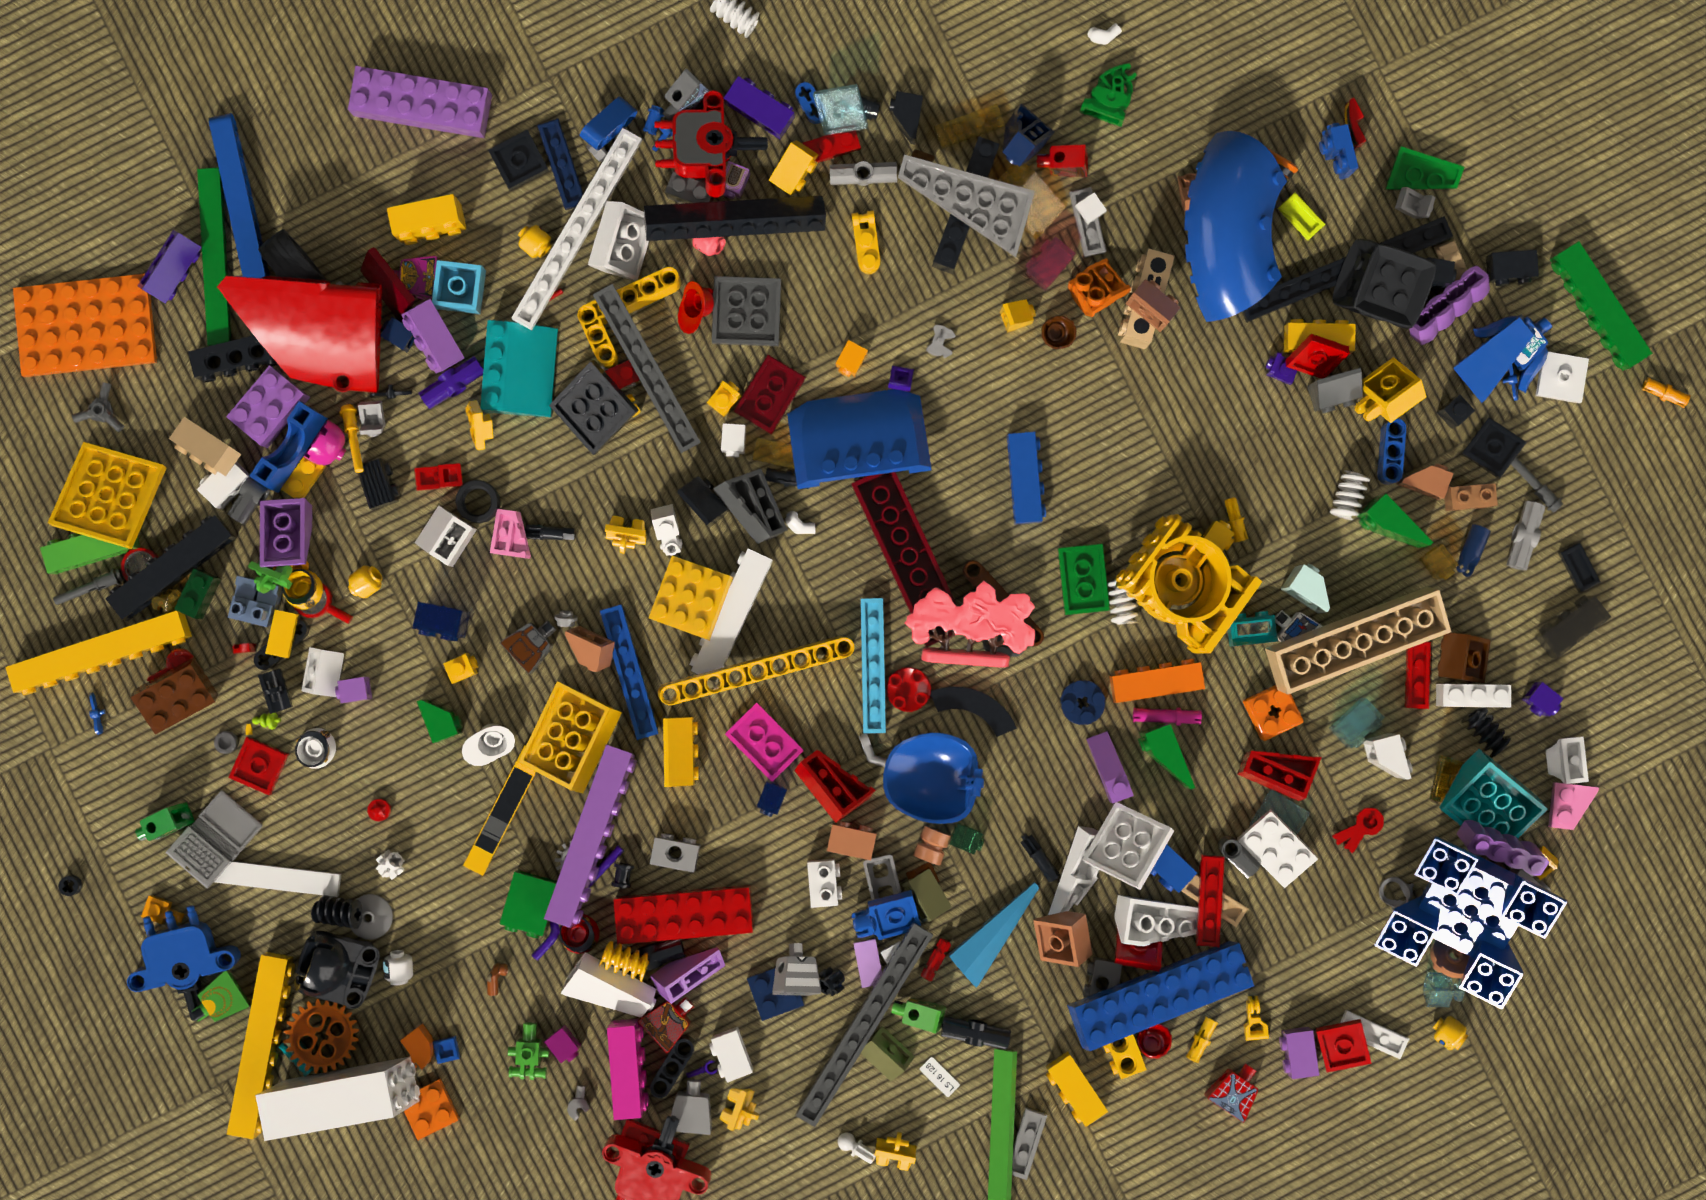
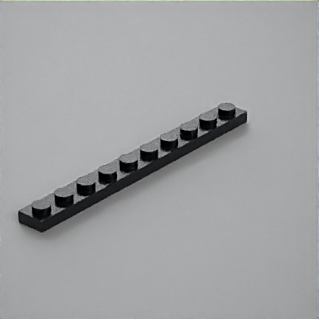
M1445 216L1378 244L1392 246L1414 254L1452 238L1453 234ZM1346 257L1274 286L1260 301L1242 311L1246 323L1335 287Z

